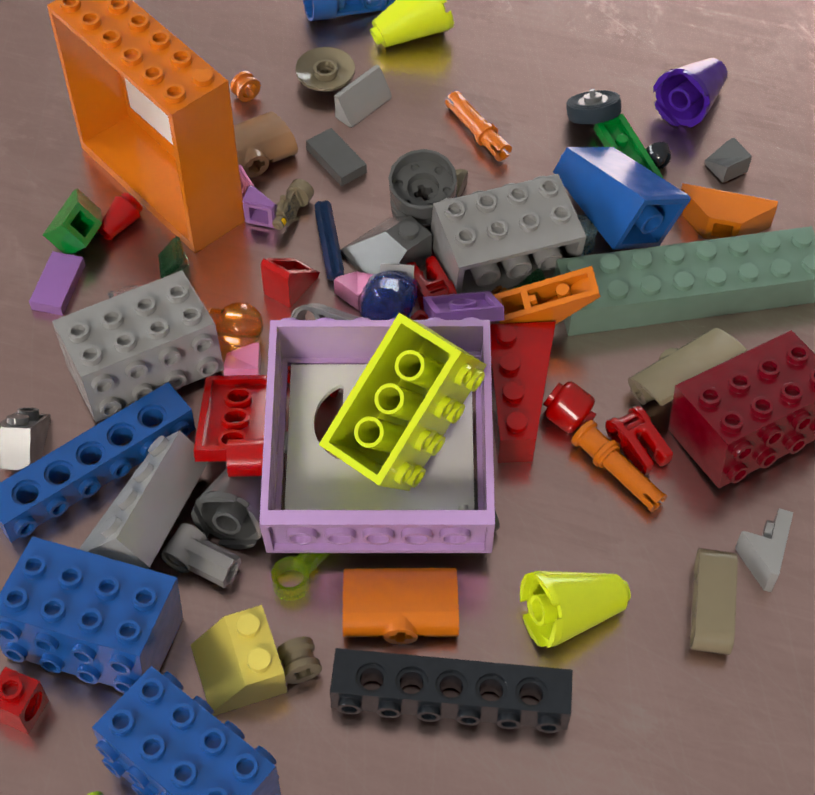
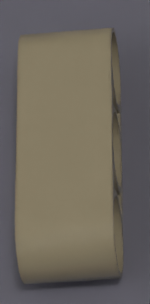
M698 548L694 566L690 649L725 655H730L732 652L736 619L737 553Z

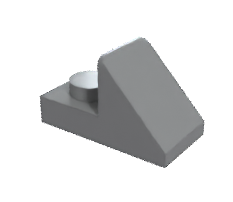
M780 508L773 521L766 520L762 536L742 531L735 546L738 555L762 589L768 592L772 591L780 574L794 513Z

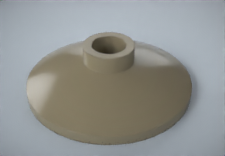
M334 47L311 49L305 52L296 63V76L298 80L306 87L317 91L340 89L347 85L355 74V63L352 57L345 51Z

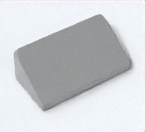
M373 66L335 94V117L348 127H354L391 99V92L380 66Z

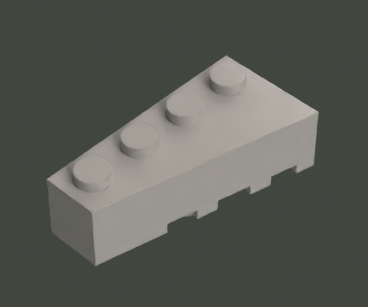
M180 430L167 437L163 435L158 437L148 449L149 454L135 470L131 479L79 550L146 569L149 568L208 462H195L194 443Z

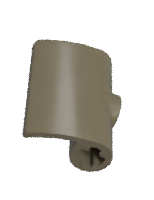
M713 328L679 349H666L657 362L629 377L628 384L633 395L642 405L655 399L662 406L673 400L675 385L746 352L747 349L727 332L719 328Z

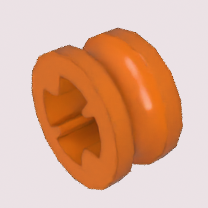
M249 71L238 73L230 84L231 92L237 95V98L242 102L254 99L261 87L260 82Z

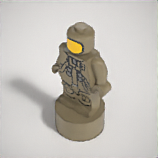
M303 179L293 180L286 190V195L280 196V201L277 203L276 208L277 216L272 221L275 229L282 230L285 226L288 227L292 222L299 219L296 217L298 209L306 206L314 195V189L307 181Z

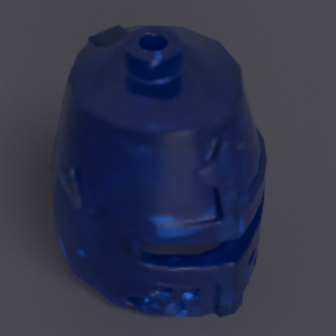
M389 270L374 274L368 279L362 290L359 301L361 316L371 320H390L396 318L398 313H401L409 318L417 299V281L399 271Z

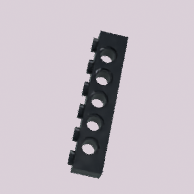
M335 648L330 702L331 708H337L345 714H358L361 711L377 712L378 715L386 718L412 715L428 722L444 718L455 719L464 725H477L480 722L497 723L499 727L505 729L530 726L537 727L542 732L555 733L561 729H568L572 706L573 670ZM368 681H377L382 686L376 690H368L363 687V684ZM414 684L421 690L415 694H409L404 692L402 688L406 685ZM446 688H454L460 692V695L450 698L443 695L441 691ZM491 691L496 693L500 699L487 701L481 694ZM532 695L539 700V703L529 705L524 703L521 697Z

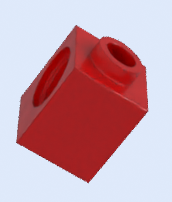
M5 666L0 674V722L29 735L49 699L39 680Z

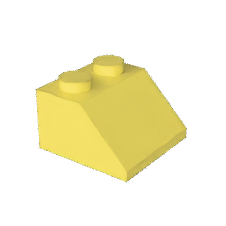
M262 605L224 616L191 644L207 703L214 710L213 716L287 693L285 673Z

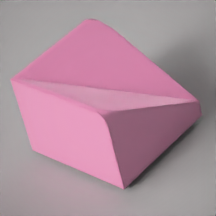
M358 271L338 276L334 279V293L359 311L379 294L380 277Z
M252 343L226 353L223 370L224 376L260 375V344Z

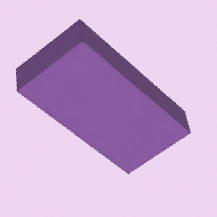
M52 251L29 300L31 310L63 316L85 268L84 258Z

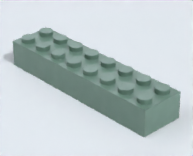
M812 226L563 258L556 260L554 274L555 277L592 266L601 296L563 320L568 336L815 303V232Z

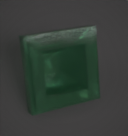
M176 236L158 254L161 278L179 272L189 266L180 237Z

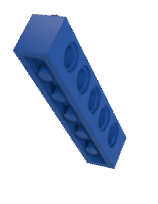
M167 382L0 482L1 530L11 543L20 537L28 536L36 527L47 520L62 515L70 506L81 499L93 496L101 487L115 478L125 476L133 467L145 460L149 454L148 449L158 437L162 435L167 437L179 430L187 437L196 429L192 409L172 385ZM98 461V462L95 463V464L88 465V464H90V463H92V462ZM67 480V481L64 482V483L57 484V483H59L60 481ZM36 499L31 503L25 504L29 500Z

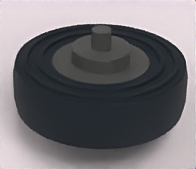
M589 89L588 92H583L569 98L566 109L570 121L578 124L595 125L618 117L621 114L622 105L620 95L616 92Z

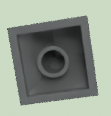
M411 215L392 217L340 249L341 255L359 272L380 277L381 263L406 264L415 262L418 267L425 264L426 258L431 256L432 234Z

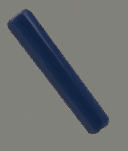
M328 200L318 201L314 207L326 275L330 281H334L338 276L344 275L331 203Z

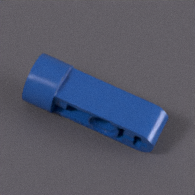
M303 0V5L308 20L317 21L385 10L395 0Z

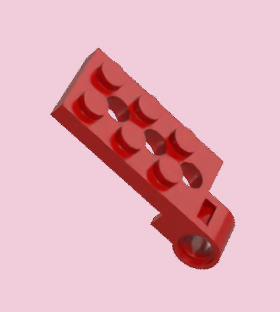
M267 375L206 377L194 444L195 462L227 461L228 477L262 476Z

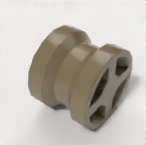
M296 637L282 643L277 648L280 661L284 663L285 680L287 683L297 684L308 681L322 671L320 660L314 657L315 645L310 637Z

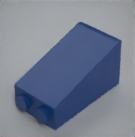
M567 147L553 170L554 174H559L566 190L613 250L660 246L691 200L688 194L614 147Z

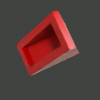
M263 258L261 262L264 294L289 308L299 300L320 274L319 271L294 258Z

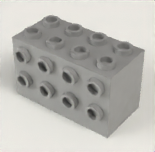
M559 174L538 176L533 180L516 184L508 183L499 188L487 191L479 190L470 195L445 198L440 202L433 203L430 231L432 234V249L448 279L453 282L457 294L480 291L491 292L499 285L502 288L505 287L507 290L552 278L555 274L557 259L582 256L586 234Z
M183 270L52 321L67 368L95 422L114 415L167 382L175 390H178L185 385L224 370L215 322Z

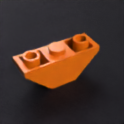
M682 183L681 190L691 198L681 215L704 239L741 236L764 231L771 227L778 206V201L685 183Z

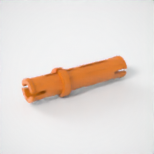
M454 91L449 94L448 98L453 104L446 99L445 105L475 135L476 142L480 146H485L497 161L505 160L509 154L504 149L511 153L512 147L498 134L497 127L494 124L488 123L463 97L461 92Z

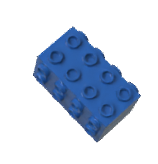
M33 536L0 592V647L2 653L7 658L15 662L29 661L36 663L52 673H60L62 671L76 675L80 680L89 684L99 682L113 686L123 694L151 666L157 671L160 670L183 621L177 577Z
M151 666L92 727L98 740L95 747L105 757L102 763L116 777L120 778L123 776L132 784V789L138 795H281L275 758L263 747L257 746L254 749L245 742V735L235 724L228 720L224 724L213 716L214 710L204 699L199 696H195L192 699L182 691L184 687L181 682L167 671L162 675Z

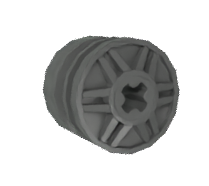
M420 149L400 156L391 167L388 180L392 216L411 215L430 232L433 203L440 202L445 198H457V177L454 166L447 157L439 152Z

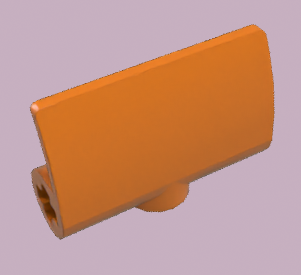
M456 568L344 569L343 638L383 636L384 640L388 643L402 645L413 643L418 639V635H424V637H459V601Z

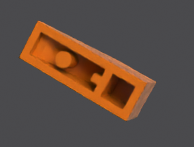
M592 266L494 294L497 300L504 306V320L499 321L500 324L556 322L558 324L601 297Z

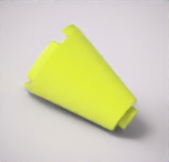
M395 0L372 21L373 28L370 29V33L377 45L382 43L386 48L448 31L454 27V20L451 10L445 13L444 3L447 2L446 0Z
M534 571L525 574L521 581L519 594L520 602L527 601L529 613L522 616L530 637L539 647L547 646V648L556 647L619 614L627 608L631 598L628 583L622 580L618 574Z

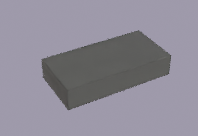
M332 128L306 140L308 152L341 186L367 173V164Z

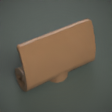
M273 111L234 125L238 165L243 167L248 177H257L267 170L269 162L274 163L298 153L296 139L292 131Z

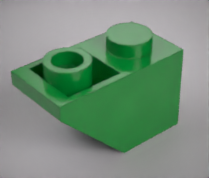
M76 188L43 233V236L62 253L71 255L87 247L102 225L101 209Z

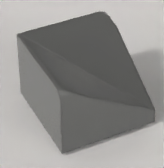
M731 138L711 154L704 163L724 183L748 172L752 156L735 138Z

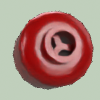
M568 381L564 385L559 382L543 403L547 407L545 410L546 418L566 433H573L578 427H581L589 420H593L597 415L592 411L595 405L594 397L572 381Z

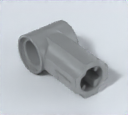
M187 523L179 526L160 553L162 560L174 570L181 573L192 571L223 588L232 583L241 564L240 556L210 542L202 531Z

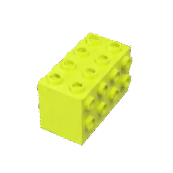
M398 313L319 445L377 485L410 491L411 487H416L423 479L426 472L424 466L431 455H436L444 445L445 437L443 435L450 424L456 423L462 416L465 409L463 403L471 391L474 392L481 385L485 377L483 371L487 364L428 327Z

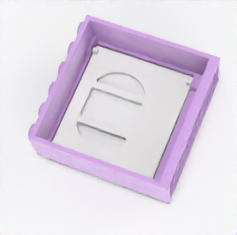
M325 317L317 320H298L296 318L270 320L259 521L266 553H492L495 530L490 320H480L474 317L462 320H443L437 317L426 320H414L487 364L483 371L485 377L478 389L475 390L478 510H474L472 391L463 403L465 409L462 416L456 423H451L443 435L445 437L444 445L436 455H431L424 466L426 472L423 479L416 487H411L410 491L377 485L342 460L331 456L319 445L314 430V423L320 405L331 393L339 388L343 389L344 404L395 318L390 320H371L360 317L354 320H334ZM288 366H291L288 431L285 432ZM284 453H286L285 510H282Z

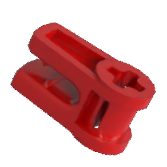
M434 255L426 258L427 280L423 276V271H420L415 262L406 263L407 265H414V294L422 311H424L423 297L457 294L453 282L448 279Z
M634 406L629 409L628 414L619 419L613 417L605 422L609 439L615 440L619 444L620 451L645 476L652 471L654 466L653 460L661 467L669 464L672 460V450L642 407Z

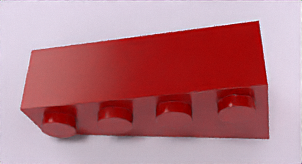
M556 322L490 324L492 416L498 463L533 462Z

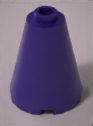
M709 58L668 70L662 74L653 87V92L656 91V101L654 104L661 117L676 127L683 125L689 128L700 123L708 114L727 80L728 72L726 66L716 58Z

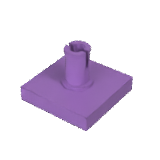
M490 291L423 297L424 311L429 318L462 320L474 317L480 320H490V322L504 320V306Z

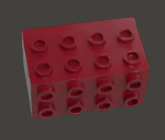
M792 330L675 385L668 430L718 488L731 482L737 483L760 467L767 468L778 458L788 453L795 454L806 444L815 440V353Z

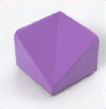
M249 185L243 198L245 222L274 228L272 221L277 216V205L254 186Z

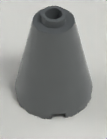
M226 468L196 500L191 512L195 526L207 538L209 534L219 538L218 545L225 548L240 550L253 547L257 540L262 537L259 525L262 476L228 477Z

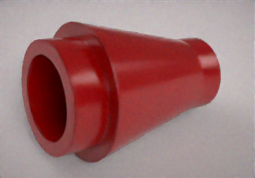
M123 192L121 196H115L102 220V225L98 229L99 233L108 240H112L117 234L141 217L142 205L137 199L126 192Z

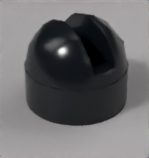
M657 142L646 148L658 169L664 168L669 164L671 151L668 143Z

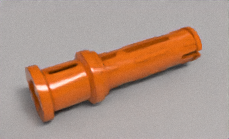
M589 420L583 424L572 437L571 443L575 447L580 446L593 458L592 463L596 467H605L650 512L657 510L662 505L659 501L664 502L667 495L619 452V444L615 440L610 441L597 429L598 424L594 420Z

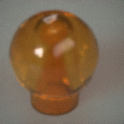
M235 302L225 306L223 309L211 308L209 311L211 318L215 322L217 336H220V339L225 344L239 349L256 343L260 339L264 328L263 318L258 309L247 302Z

